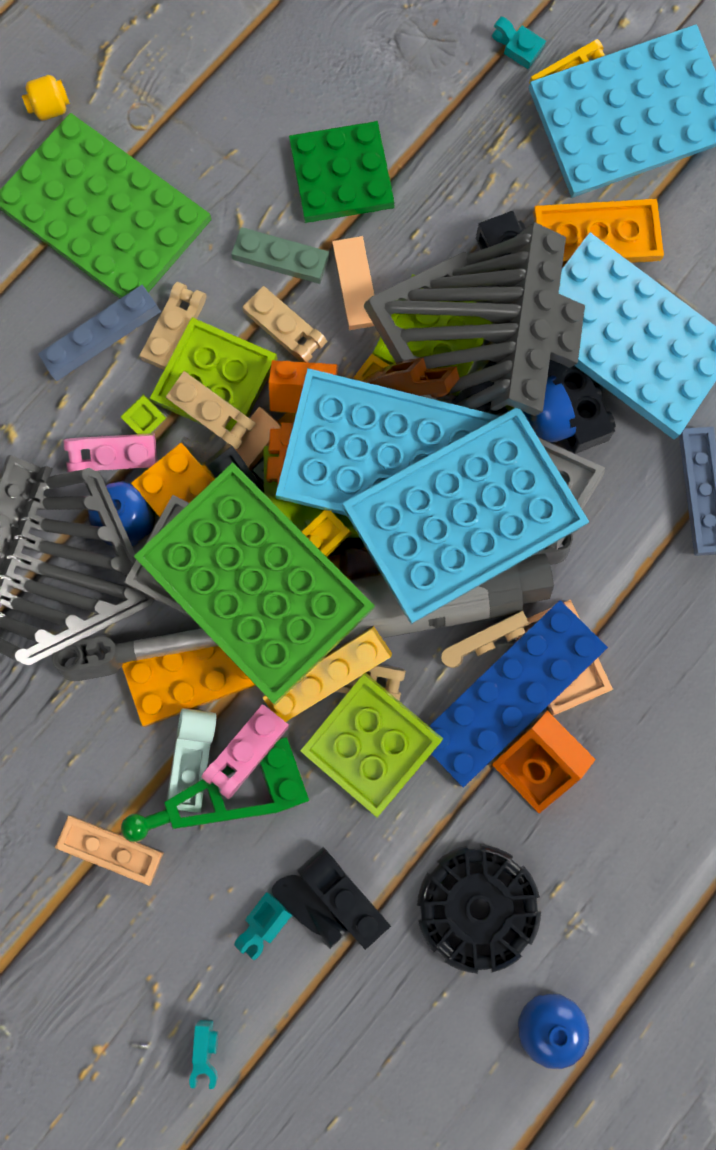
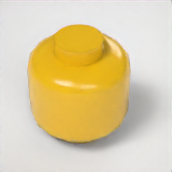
M52 75L28 81L26 83L27 94L22 95L28 113L34 112L41 121L63 115L66 112V105L70 104L61 79L56 81Z

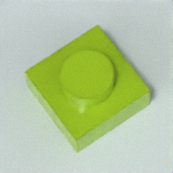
M144 394L120 416L137 434H150L166 419V416Z

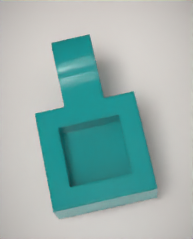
M503 16L494 25L496 30L493 32L492 38L506 45L504 54L526 69H529L544 49L546 40L523 25L516 31L512 23Z
M266 892L246 917L245 921L250 926L236 939L235 947L242 954L246 952L251 959H257L263 951V941L271 943L292 914L274 896Z
M199 1020L195 1025L192 1057L193 1070L189 1078L190 1088L197 1086L199 1074L208 1075L210 1079L209 1089H214L217 1084V1071L209 1061L211 1054L217 1053L218 1031H213V1020Z

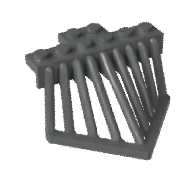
M533 222L512 239L472 254L462 252L370 297L364 303V309L396 363L420 358L413 356L407 346V343L410 341L484 338L496 343L424 356L423 358L427 369L484 359L496 362V365L459 377L460 379L447 395L492 381L494 385L455 405L476 409L491 401V410L497 411L508 405L536 416L543 412L550 360L569 368L578 363L585 305L559 294L566 237ZM495 284H497L498 286H500V287L468 288V287H477V286H486V285H495ZM488 300H489V301H491V302H493V303H462V302H440V301H488ZM395 313L479 316L496 324L409 328L405 330L395 325L391 315ZM422 395V397H426V398H430V399H434V400H438V399L441 398V397L433 398V397H431V395Z
M8 455L0 474V608L4 606L66 627V629L53 635L45 630L10 618L0 612V628L37 642L23 649L0 638V653L19 663L31 665L152 605L155 599L132 587L55 566L22 554L21 552L24 548L112 569L125 574L126 578L136 561L133 547L100 472L91 468H85L50 476L53 468L48 466L39 467L13 455ZM85 483L90 496L63 497L43 495L45 490ZM88 509L98 512L103 526L47 519L35 514L37 510ZM29 530L111 542L117 557L50 542L29 534ZM15 568L23 569L126 600L113 605L15 574L14 570ZM9 586L97 614L82 620L75 615L21 599L7 592Z

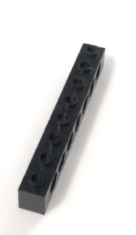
M510 211L480 222L478 224L476 240L482 250L512 239L526 228L521 220H517L514 211ZM550 360L548 377L553 375L556 377L553 381L555 385L562 383L570 398L575 418L570 419L569 422L570 428L576 426V432L574 436L567 438L573 453L577 454L609 441L615 432L616 424L612 413L605 410L599 385L593 383L591 377L575 365L569 368ZM572 381L578 386V389L571 390L564 382ZM586 409L590 412L591 418L581 417L577 410Z

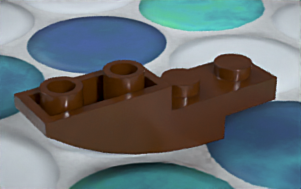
M421 357L389 365L366 377L362 382L418 396L431 395L433 398L447 395L460 378L457 366L427 369L424 358Z

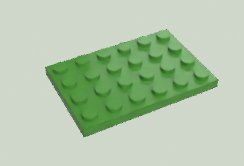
M72 113L61 122L0 189L1 211L119 299L142 284L149 293L212 220L209 212Z
M233 462L134 555L135 559L275 705L375 609V605Z

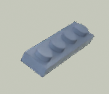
M142 284L38 353L52 377L58 381L161 311Z
M714 427L684 428L679 436L694 556L716 555V440Z

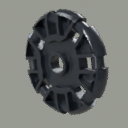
M480 845V848L468 849L467 846L457 848L436 861L439 863L431 874L427 872L422 881L417 900V906H420L421 919L418 922L422 935L433 952L438 951L446 958L445 963L458 970L478 974V970L491 969L492 973L505 969L517 962L522 957L520 955L528 944L532 945L536 938L541 921V911H538L537 898H540L538 888L524 865L520 867L512 860L513 856L506 851L487 845ZM481 862L483 873L475 872L470 874L469 863ZM503 870L512 877L507 886L497 879ZM450 873L457 881L448 891L441 882ZM476 899H484L489 905V912L482 919H476L470 913V905ZM523 899L524 912L514 913L513 900ZM434 905H445L444 913L446 918H435ZM512 928L517 933V936L508 944L502 938ZM452 932L461 939V942L455 948L446 940ZM489 944V955L477 956L476 945Z

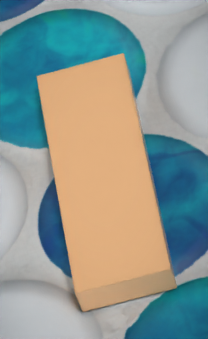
M363 236L332 241L349 331L373 327L374 324L364 309V303L374 296V290Z
M73 816L67 817L55 849L148 886L152 884L164 854L162 851L139 842H130L119 834Z

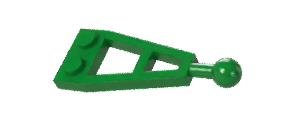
M287 737L279 739L259 763L272 803L226 810L218 786L213 782L208 784L202 779L165 801L164 806L166 810L146 817L140 814L127 816L121 824L123 837L130 842H139L147 836L149 830L168 823L171 824L173 830L276 814L308 802L309 798ZM226 766L222 771L227 777L235 772L229 766ZM207 789L214 812L181 818L177 806Z

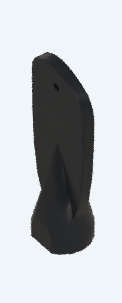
M288 875L279 879L273 885L271 890L273 896L301 924L320 935L329 949L336 945L347 933L348 930L345 926L335 920L330 909L300 876Z

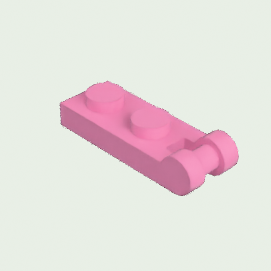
M155 433L82 437L63 440L64 450L68 451L69 461L66 462L67 473L85 468H91L95 471L149 468L158 462ZM90 449L91 459L82 460L81 450Z
M262 704L217 759L207 767L201 778L208 784L213 782L221 789L220 793L227 799H230L286 732L289 724ZM226 766H229L236 772L231 778L222 773Z

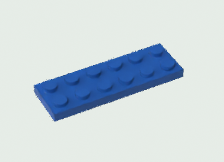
M559 600L429 726L443 738L431 754L464 788L608 647Z

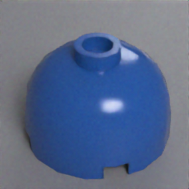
M554 375L547 377L543 412L536 416L523 412L537 437L547 442L564 440L574 436L576 432V426L570 428L569 420L575 418L570 398L562 383L557 385L553 383L556 379Z
M123 481L109 483L106 485L130 543L134 546L152 531L155 511L132 484ZM88 510L90 525L102 527L103 524L98 512ZM104 541L106 544L112 546L111 542Z
M553 993L536 996L524 1006L518 1019L519 1038L522 1048L534 1062L545 1068L564 1069L573 1066L584 1056L589 1045L590 1029L585 1014L573 1000L561 994Z

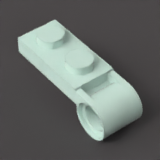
M181 709L167 800L202 780L201 776L207 769L210 745L214 737L216 713ZM204 791L178 805V810L201 813Z

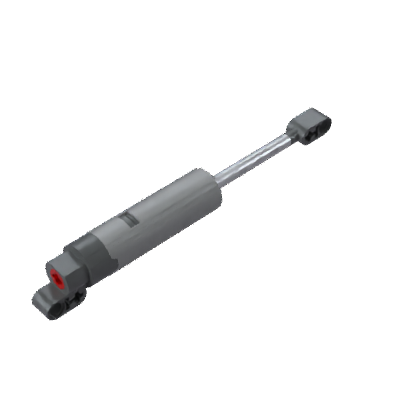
M571 533L564 538L561 543L563 547L557 550L549 546L413 624H410L382 574L352 579L350 581L375 605V609L335 647L346 644L373 626L382 638L439 627L515 615L523 611V604L550 599L554 588L550 565L561 563L567 558L573 541V534ZM203 629L114 644L107 637H94L79 640L53 653L52 663L65 679L69 681H82L115 674L120 670L123 663L218 645ZM78 657L73 666L65 667L66 662L70 658Z

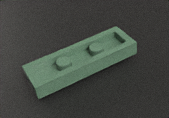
M243 227L240 228L231 254L232 259L235 261L318 284L321 283L329 259V251Z

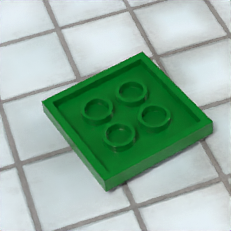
M378 121L289 135L305 223L394 208L395 202Z

